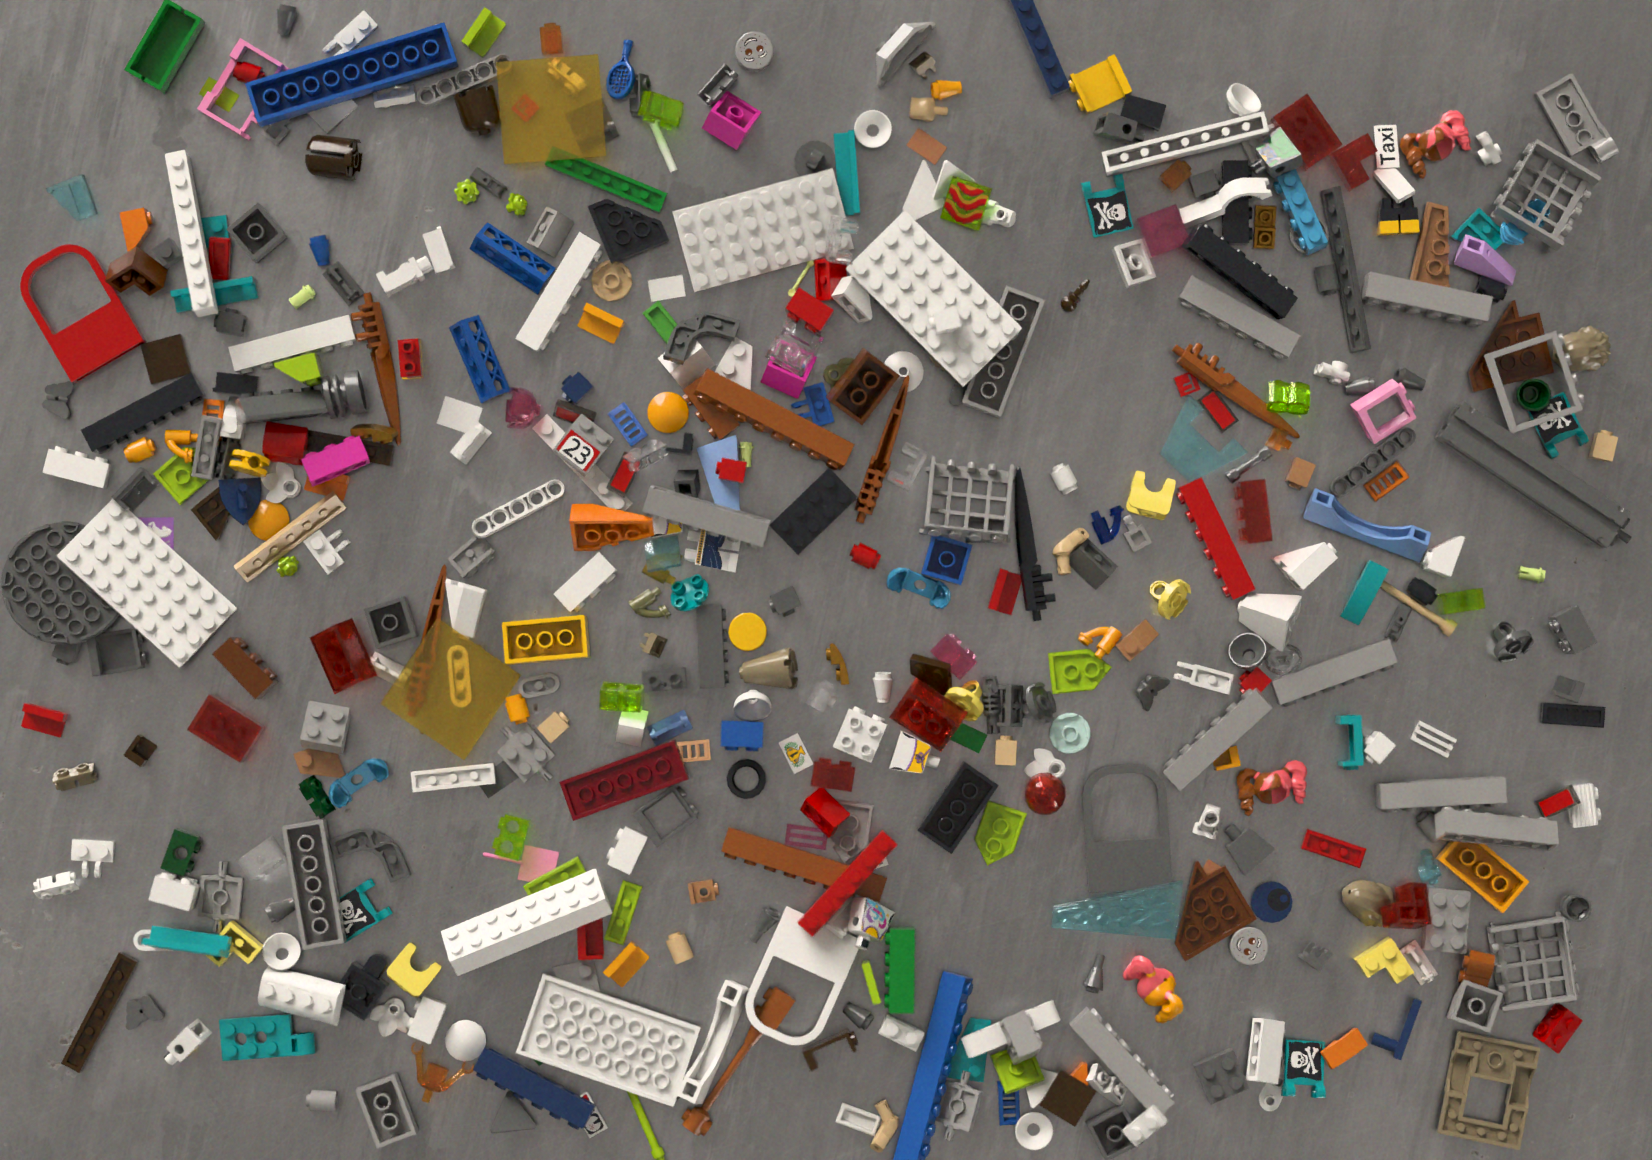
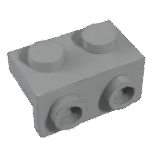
M473 536L452 554L448 560L462 578L466 576L470 578L478 571L477 567L482 562L487 564L494 558L492 554L495 550L485 538L479 539Z

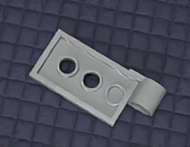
M1573 73L1535 93L1570 157L1588 147L1595 160L1601 164L1619 153L1617 145L1610 137L1605 126L1602 127ZM1560 96L1568 98L1569 104L1567 107L1559 105L1558 99ZM1570 114L1578 116L1579 123L1577 125L1570 124L1568 120Z

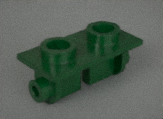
M315 775L306 778L298 784L300 786L299 790L306 801L311 798L314 799L309 806L316 817L319 816L322 819L327 814L336 810L323 790L321 782Z

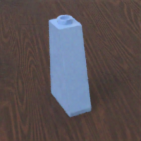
M736 435L696 448L714 503L740 511L739 483L719 479V474H715L717 462H721L722 458L738 460Z

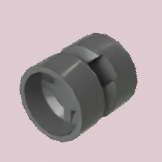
M1571 893L1565 895L1559 904L1560 913L1563 917L1574 922H1582L1591 914V903L1587 898L1578 894Z

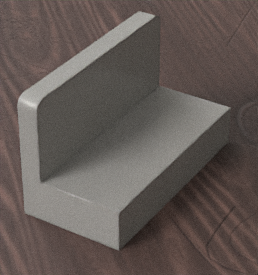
M546 206L527 243L552 257H556L574 221Z

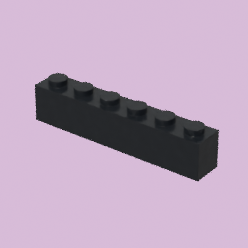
M1206 224L1194 226L1181 246L1277 320L1285 318L1298 299L1293 294L1294 291L1287 286L1279 284L1277 282L1278 279L1272 274H1266L1261 270L1262 267L1258 263L1249 261L1245 257V253L1231 247L1227 239L1214 234V230Z
M189 373L81 429V432L91 451L102 454L110 450V445L116 442L119 445L129 440L128 436L133 433L139 435L147 431V426L153 423L155 426L166 421V416L170 414L176 416L184 411L183 408L189 404L192 407L201 403V398L206 395L195 374Z

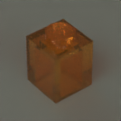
M546 23L544 27H539L542 54L564 53L560 25L556 26V23Z
M1177 159L1159 176V179L1173 193L1192 175L1190 172L1192 168L1186 161L1183 160L1181 162Z

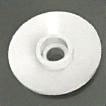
M907 351L893 353L886 359L885 364L900 375L891 387L892 390L899 392L907 375H909L907 392L919 386L924 370L921 361L916 355ZM906 368L907 374L901 375L899 369Z

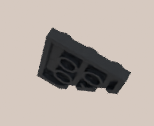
M604 199L588 206L611 264L669 242L662 222L658 219L643 215L641 212L619 205L609 199Z

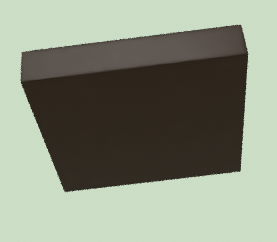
M181 334L140 344L151 385L192 373Z
M1060 1069L1039 1106L1076 1127L1097 1091Z

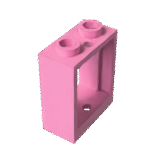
M1393 379L1350 404L1365 435L1374 444L1417 418L1413 412L1416 410L1414 404L1410 399L1407 400L1405 396L1407 394L1405 387L1402 383L1398 384ZM1396 393L1404 412L1376 429L1367 410Z

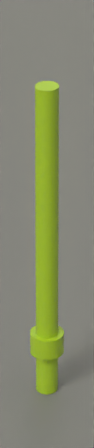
M627 1091L652 1149L650 1152L653 1159L665 1160L663 1156L665 1155L664 1150L656 1140L637 1094Z

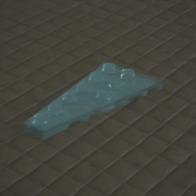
M1183 880L1053 905L1051 928L1176 939Z

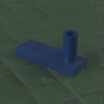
M1414 998L1399 1041L1375 1033L1371 1044L1393 1052V1058L1401 1060L1422 1001Z

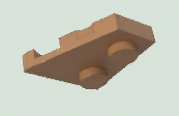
M305 749L293 754L301 774L337 778L346 775L339 754L314 749Z

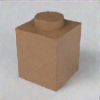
M1298 457L1294 458L1285 481L1289 482V487L1299 491L1301 488H1307L1316 465Z

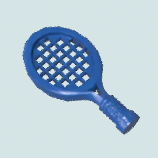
M627 39L623 42V56L621 60L611 68L606 79L608 94L617 100L629 95L635 83V71L628 60L633 41Z

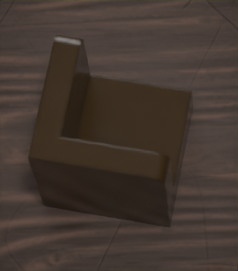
M139 734L124 753V756L139 767H144L156 750L157 745Z

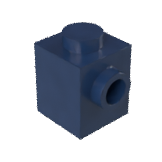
M579 371L573 377L569 375L561 383L563 385L561 389L564 391L562 396L570 404L574 402L576 405L594 388Z

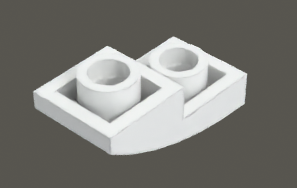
M1099 1063L1092 1064L1086 1081L1103 1097L1116 1105H1121L1127 1091L1125 1085L1117 1076H1109Z

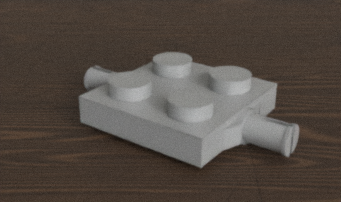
M507 724L503 726L504 728H501L500 731L508 740L497 753L524 783L538 773L547 783L553 776L545 767L555 756V753L529 724L516 733H513Z
M219 861L218 874L201 875L197 915L214 920L213 932L215 933L222 932L223 920H240L244 878L227 875L228 862Z
M963 1070L960 1082L946 1080V1092L940 1102L941 1111L936 1117V1121L943 1123L947 1127L945 1140L953 1141L956 1129L973 1132L983 1092L973 1089L968 1085L971 1072Z

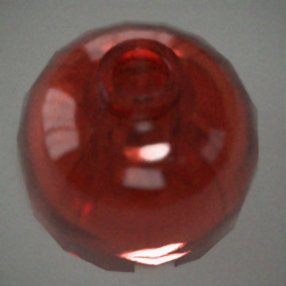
M1039 773L1032 776L1024 791L1025 802L1034 813L1051 815L1057 812L1064 804L1066 787L1059 777L1057 778L1051 773Z

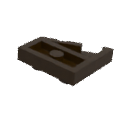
M219 487L191 509L215 541L220 538L230 516L221 500Z
M912 654L910 657V673L945 696L948 689L952 688L951 664Z

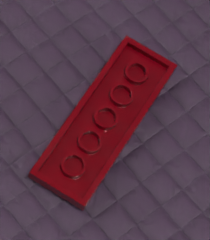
M673 740L560 781L559 783L572 819L575 821L690 778L677 742Z

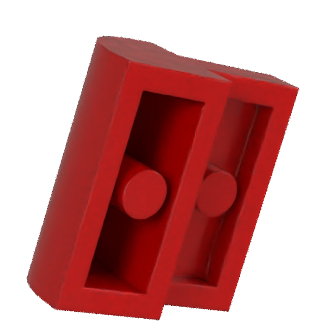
M267 421L262 445L264 457L272 462L303 465L301 459L307 454L308 427Z

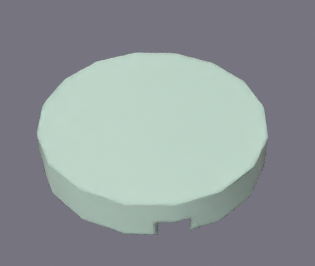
M1064 713L1052 722L1049 729V738L1052 745L1058 751L1065 754H1075L1087 746L1090 740V727L1082 716L1075 713Z

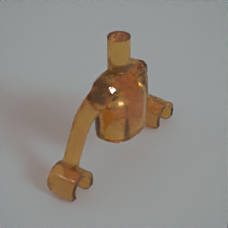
M415 1042L411 1045V1052L416 1058L417 1080L425 1088L421 1099L423 1102L429 1103L433 1092H444L461 1076L473 1072L474 1064H472L470 1070H466L464 1068L466 1061H464L462 1068L446 1082L445 1079L449 1069L441 1065L429 1062L424 1073L421 1055L423 1045L419 1051L413 1049Z

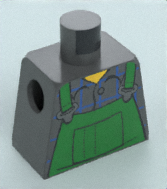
M1106 112L1099 115L1094 135L1127 144L1133 140L1143 142L1146 131L1137 128L1138 122Z
M1279 127L1256 146L1255 151L1258 160L1251 163L1250 167L1255 175L1266 169L1269 175L1275 178L1301 167L1303 160L1301 153L1281 127Z

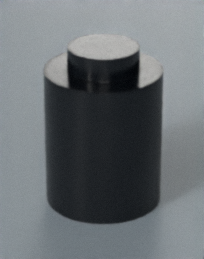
M1481 275L1474 293L1492 296V301L1498 303L1499 300H1504L1507 289L1504 288V283Z

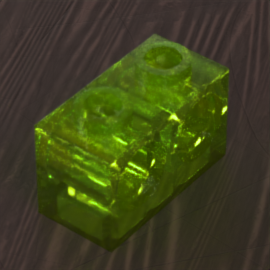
M1483 588L1437 594L1440 615L1486 609Z
M603 682L600 689L599 710L641 713L644 705L643 684Z
M508 813L505 814V817H500L498 829H501L499 837L494 838L492 849H495L494 854L519 861L531 820ZM510 821L518 823L519 829L517 832H511L508 829ZM504 841H510L513 844L511 852L503 850L502 844Z

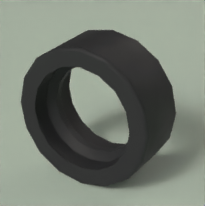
M749 759L734 763L727 774V785L730 791L743 799L759 795L766 783V775L762 766L756 761ZM742 767H751L758 774V785L751 791L740 790L734 782L735 773Z

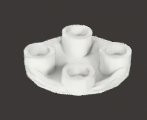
M461 1020L452 1024L448 1029L445 1045L449 1054L455 1059L471 1061L481 1055L486 1045V1035L481 1025L470 1020Z

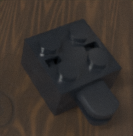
M374 954L370 956L364 966L354 961L339 982L346 985L342 1007L363 1021L367 1019L389 986V983L380 978L388 965L387 959L383 955Z

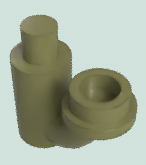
M658 587L653 590L647 589L628 602L634 612L642 617H665L667 620L668 616L671 615L665 604L658 606L660 610L646 609V607L657 601V596L662 594Z

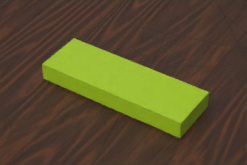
M577 856L528 882L523 887L529 896L587 871Z
M626 880L622 881L604 940L624 946L643 887L642 885Z

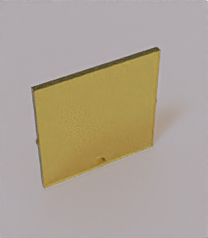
M598 54L496 62L500 105L498 115L501 118L504 165L606 157L603 120L604 103H602Z
M437 618L380 704L420 730L421 734H426L465 760L521 675L482 649L481 645H476Z

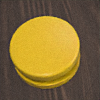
M233 450L232 456L241 461L231 460L229 463L231 469L251 476L266 477L267 470L261 467L269 466L270 460L268 458L245 450Z
M742 613L736 616L730 623L729 638L736 648L743 651H753L765 642L767 627L758 615Z

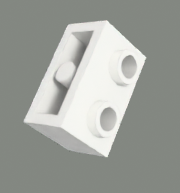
M1374 731L1371 735H1366L1363 738L1364 760L1369 764H1380L1396 745L1381 732Z

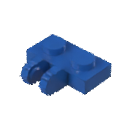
M823 382L804 387L806 399L791 404V407L795 409L808 404L810 412L797 415L805 419L812 417L813 423L818 426L835 422L829 400L826 398L827 393Z

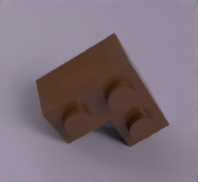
M137 246L110 263L105 282L120 293L135 285L151 296L164 287L168 269Z

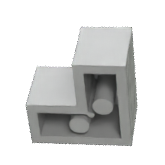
M1022 1010L1000 1021L999 1025L1008 1042L1005 1047L1013 1065L1038 1054L1043 1042L1038 1033L1035 1034L1032 1026L1034 1023L1030 1014L1026 1015L1025 1010Z

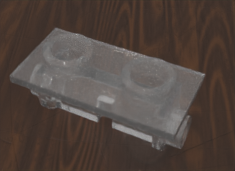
M658 439L650 440L646 445L630 450L622 458L630 462L627 465L630 472H637L648 466L647 458L650 464L663 459L667 455L665 448L668 446Z

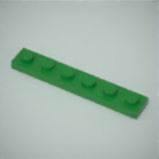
M552 146L545 166L658 213H660L668 195L666 192Z

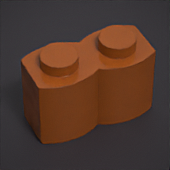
M1470 950L1468 956L1464 955L1462 963L1464 970L1459 971L1457 982L1462 983L1464 979L1488 988L1494 969L1495 955Z

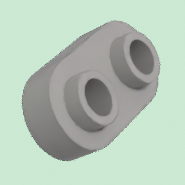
M545 673L524 678L519 683L518 689L523 697L533 698L556 692L559 689L560 680L553 673ZM548 679L553 680L554 684L552 687L546 685ZM527 684L533 685V690L531 692H528L526 690Z

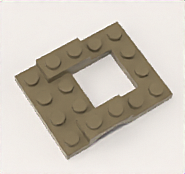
M1458 1030L1444 1087L1445 1095L1437 1133L1520 1150L1528 1113L1529 1091L1532 1078L1537 1069L1541 1048ZM1471 1076L1509 1084L1502 1124L1463 1117Z

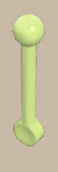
M814 260L807 261V266L794 287L788 290L790 297H793L810 267L814 266Z

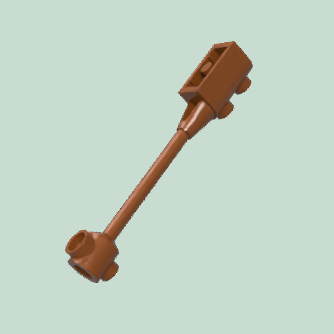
M777 986L773 989L769 987L762 997L765 999L763 1005L759 1006L757 1004L754 1009L758 1020L774 1030L778 1028L796 1001L795 998ZM752 1024L744 1044L701 1107H693L692 1110L687 1108L681 1119L684 1120L682 1125L695 1135L699 1136L701 1134L705 1136L713 1124L710 1121L709 1109L750 1048L762 1037L763 1033L754 1028Z

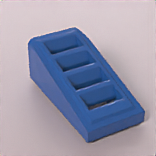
M625 402L608 413L631 447L648 436ZM625 409L627 413L616 419L615 415ZM630 416L631 420L621 426L620 422ZM632 423H635V427H633L628 432H625V428L630 426ZM639 429L640 433L630 439L629 435Z
M997 1081L999 1125H1016L1020 1119L1019 1090L1005 1095L1000 1081ZM1003 1097H1014V1099L1003 1100ZM1014 1105H1015V1108H1004V1109H1003V1106H1014ZM1015 1113V1117H1004L1003 1115Z

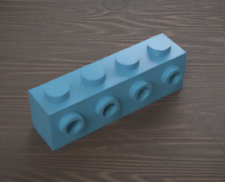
M1296 169L1275 177L1274 189L1277 194L1281 195L1283 200L1281 201L1285 213H1289L1291 218L1289 220L1294 232L1297 231L1301 249H1305L1306 254L1310 255L1326 248L1328 240Z

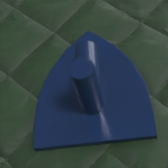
M260 477L218 480L221 500L226 510L236 521L244 526L252 518L261 498Z

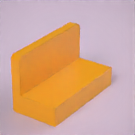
M586 302L583 309L584 312L577 326L614 344L625 323L624 320Z
M631 941L603 973L608 978L610 977L620 987H623L644 965L649 956Z

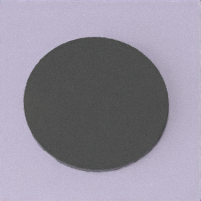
M62 521L45 524L30 531L12 548L2 571L1 587L3 600L12 619L27 634L50 644L72 645L88 641L109 628L119 616L111 606L56 557L86 526L78 522Z

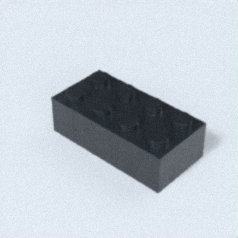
M828 468L770 524V527L799 555L858 497Z
M963 761L917 828V831L952 854L999 785Z

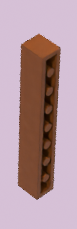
M708 368L704 371L693 393L699 401L713 404L718 411L734 415L737 421L747 422L755 430L771 434V438L774 440L784 441L789 444L790 448L808 453V457L825 462L826 466L833 470H841L845 466L855 445Z
M732 827L728 828L721 850L727 858L736 860L737 857L745 859L744 863L756 866V863L765 865L764 869L771 872H776V869L784 871V876L793 879L796 876L804 878L803 882L815 885L816 882L824 884L823 888L828 889L849 866L848 864ZM872 872L850 897L855 898V895H859L874 902H880L887 877Z

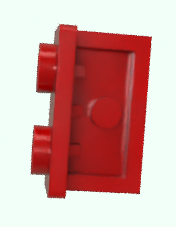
M1555 1003L1532 1035L1559 1054L1583 1020L1560 1003Z

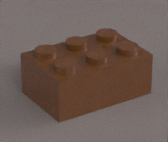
M862 348L826 398L863 425L900 375L865 348Z
M229 637L212 655L255 700L262 699L279 683L276 679L278 675L270 667L265 668L262 665L263 659L256 652L251 653L247 649L249 645L243 638Z

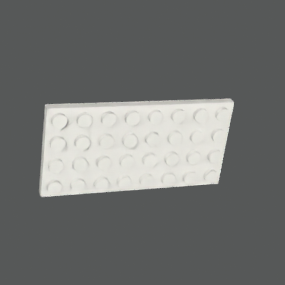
M833 168L672 211L694 292L854 249Z
M905 210L846 268V271L962 387L1022 329ZM957 306L962 325L960 329L936 334V330H931L929 318H932V312Z
M114 499L56 556L179 669L237 610V607L130 510L126 511Z
M543 973L516 1053L674 1107L677 1093L682 1084L701 1027Z

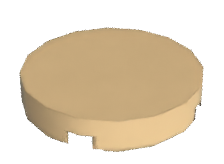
M606 260L593 270L591 285L595 294L601 299L609 302L618 301L630 292L632 275L628 267L622 262L611 264L610 260Z

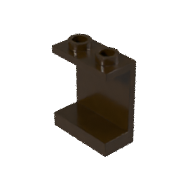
M846 1028L802 1048V1053L810 1071L818 1068V1062L813 1052L841 1039L847 1038L852 1052H856V1045L859 1044L854 1031L849 1032V1029Z

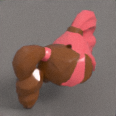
M1448 111L1443 115L1439 124L1435 125L1432 129L1421 134H1406L1400 141V148L1406 156L1408 166L1412 167L1414 174L1424 179L1426 169L1421 157L1424 156L1431 161L1447 158L1455 147V139L1463 150L1469 151L1471 150V139L1468 136V128L1465 127L1464 116L1459 111ZM1415 141L1418 143V147L1414 146L1413 143Z
M1293 760L1288 762L1281 770L1260 773L1249 768L1241 770L1236 779L1239 788L1238 799L1241 801L1240 805L1241 809L1245 811L1244 814L1250 816L1253 813L1254 795L1263 803L1277 804L1285 800L1290 795V790L1292 789L1296 803L1303 804L1307 782L1304 781L1307 776V768L1304 763ZM1251 778L1255 780L1254 785L1250 783Z

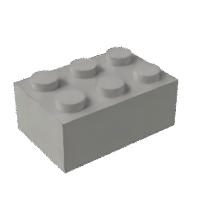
M1425 887L1421 949L1425 951L1466 954L1471 891Z
M397 1073L362 1085L355 1090L377 1149L418 1133L419 1129Z

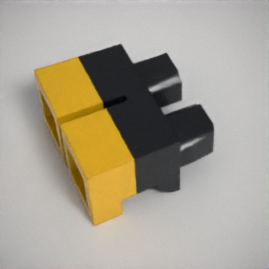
M1412 196L1401 202V208H1394L1393 198L1391 197L1381 199L1380 209L1377 211V236L1408 235L1420 232L1418 208L1414 207Z

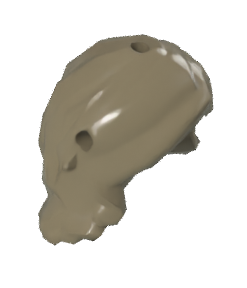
M1587 326L1579 329L1578 332H1571L1563 336L1566 345L1562 346L1564 354L1569 353L1572 365L1569 366L1571 371H1596L1609 361L1608 355L1611 354L1609 350L1611 344L1608 342L1609 337L1604 332H1600L1592 326ZM1554 346L1552 359L1556 364H1558L1560 368H1562L1556 348Z
M1358 880L1353 881L1342 890L1343 904L1353 916L1360 919V922L1366 926L1382 927L1386 922H1389L1390 917L1394 915L1393 911L1397 908V900L1394 899V893L1390 886L1382 883Z

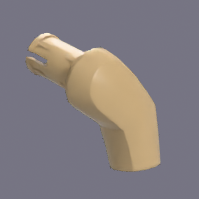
M1084 528L1076 529L1054 547L1053 555L1057 560L1058 575L1071 574L1069 555L1090 537Z
M887 1100L880 1101L874 1105L883 1121L870 1144V1148L878 1153L886 1148L900 1124L899 1117L894 1116Z

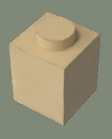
M1606 430L1594 433L1588 458L1612 462L1618 437L1613 436V432Z
M555 711L537 729L550 743H553L570 727L568 724L570 720L562 711L560 713Z
M1000 735V739L995 740L994 764L1016 766L1017 741L1013 740V736Z

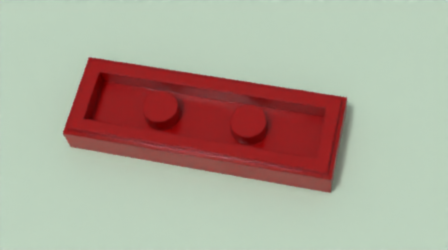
M1306 829L1300 847L1303 850L1357 868H1361L1366 848Z

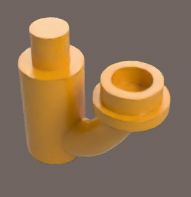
M166 429L165 444H167L170 451L185 459L186 464L193 462V450L186 448L184 451L176 444L191 445V442H197L198 434H192L191 430Z
M1099 627L1087 633L1081 632L1078 640L1085 646L1092 644V638L1103 635L1104 637L1096 646L1098 650L1095 653V657L1101 660L1105 654L1109 655L1122 637V633L1114 627Z

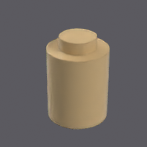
M678 931L668 935L669 940L666 941V944L675 964L694 957L685 933L680 934Z

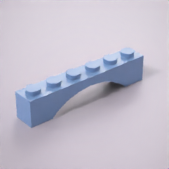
M1316 488L1306 505L1303 516L1304 519L1313 523L1320 524L1331 530L1341 532L1419 563L1429 545L1431 532L1413 525L1390 527L1367 522L1349 512L1339 503L1334 495Z

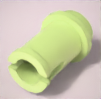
M309 284L307 286L303 285L302 290L292 298H289L290 303L295 309H298L310 298L314 299L316 292Z
M740 442V446H738L740 448L739 461L747 462V467H752L751 459L754 446H752V442Z
M1520 566L1519 572L1521 573L1518 579L1537 581V584L1544 582L1546 570H1542L1541 567L1534 569Z

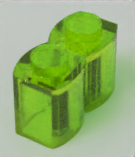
M643 91L637 115L643 117L642 121L651 124L658 122L660 123L659 127L671 130L672 127H679L685 103L656 92Z
M1282 380L1268 382L1266 389L1267 411L1273 413L1288 412L1295 415L1308 414L1310 407V385L1302 382L1287 383Z

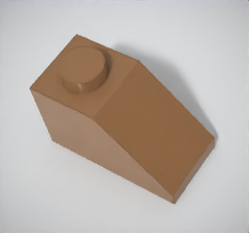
M1144 619L1115 645V648L1130 662L1159 634Z

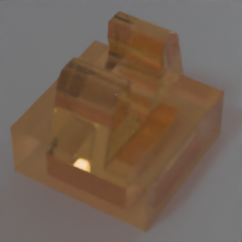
M1274 427L1265 445L1277 451L1280 448L1289 450L1292 442L1286 439L1287 431Z

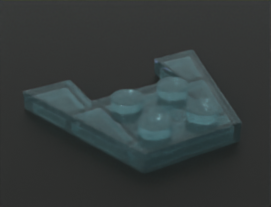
M1188 395L1160 452L1188 482L1248 453L1234 438L1218 452L1195 430L1190 423L1204 408L1190 395Z

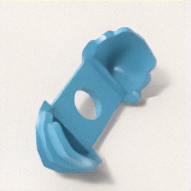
M1537 198L1530 200L1527 206L1541 213L1546 203ZM1549 208L1544 215L1547 218H1549L1548 215L1550 214ZM1525 210L1521 215L1532 223H1535L1537 217ZM1541 220L1539 227H1543L1545 222ZM1503 221L1500 227L1502 242L1508 245L1523 244L1524 241L1522 239L1529 234L1526 231L1519 230L1511 222L1507 224Z
M908 568L893 569L888 575L887 588L892 591L896 590V592L900 593L903 589L929 598V604L940 609H944L951 600L949 588L939 580L931 579ZM917 580H922L926 583V587L918 589L914 583Z
M369 759L340 779L335 780L328 792L331 803L338 808H342V806H346L348 802L352 801L351 794L375 779L377 782L385 780L389 776L387 764L381 759ZM356 774L363 777L362 781L358 784L351 782V778Z

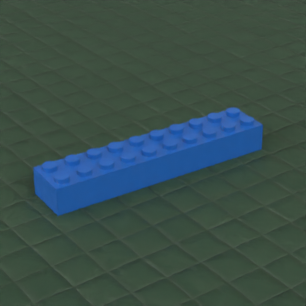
M445 22L247 82L245 85L257 123L260 127H264L458 67V63Z

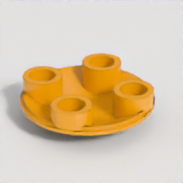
M663 392L651 400L647 414L651 425L656 430L663 433H674L686 424L689 409L686 401L680 395L673 392Z
M262 500L259 502L252 518L248 521L251 532L257 538L267 541L289 524L290 516L287 509L281 503Z

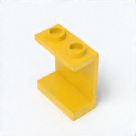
M1115 54L1107 57L1105 61L1077 74L1072 73L1069 75L1070 81L1068 83L1072 93H1076L1078 108L1081 112L1084 111L1086 115L1124 98L1126 94L1130 95L1132 93V89Z

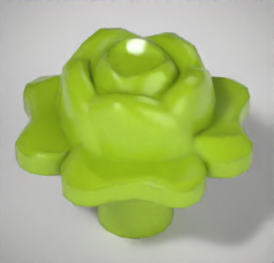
M466 179L464 182H458V188L454 190L457 200L459 202L463 201L465 205L469 202H475L476 196L480 193L477 190V184L469 179Z
M510 193L508 198L509 204L506 205V210L508 212L514 211L515 215L524 216L527 210V201L524 196L518 193Z
M282 556L278 559L279 567L276 571L280 574V577L285 575L287 577L293 576L297 572L299 561L296 560L295 556H287L286 558Z

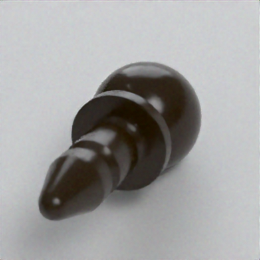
M1087 279L1082 282L1074 293L1070 291L1068 293L1069 296H1065L1061 300V308L1064 311L1072 312L1076 309L1077 303L1081 301L1079 297L1088 288L1090 280Z

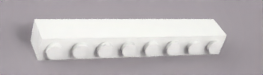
M1263 111L1102 152L1106 175L1110 176L1269 135V129Z
M185 150L165 154L193 311L197 317L218 313L190 157Z

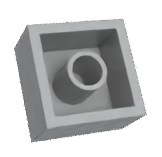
M309 701L300 737L301 747L343 755L351 719L350 708Z

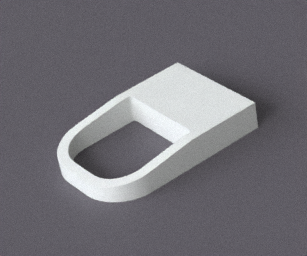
M786 906L746 996L745 1009L750 1023L759 1032L789 1045H802L818 1037L825 1027L859 948L855 947L856 937L847 933L843 939H840L825 927L826 924L812 937L797 923L804 914ZM773 956L834 984L816 1026L807 1035L801 1037L787 1036L765 1026L755 1015L753 1007L754 998Z

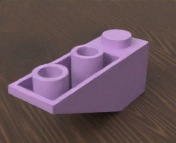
M1465 235L1457 250L1454 265L1512 286L1516 270L1488 243L1470 235Z

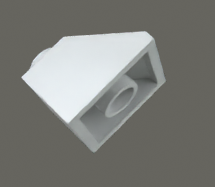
M1454 537L1428 549L1420 561V564H1423L1421 569L1442 577H1451L1465 537Z

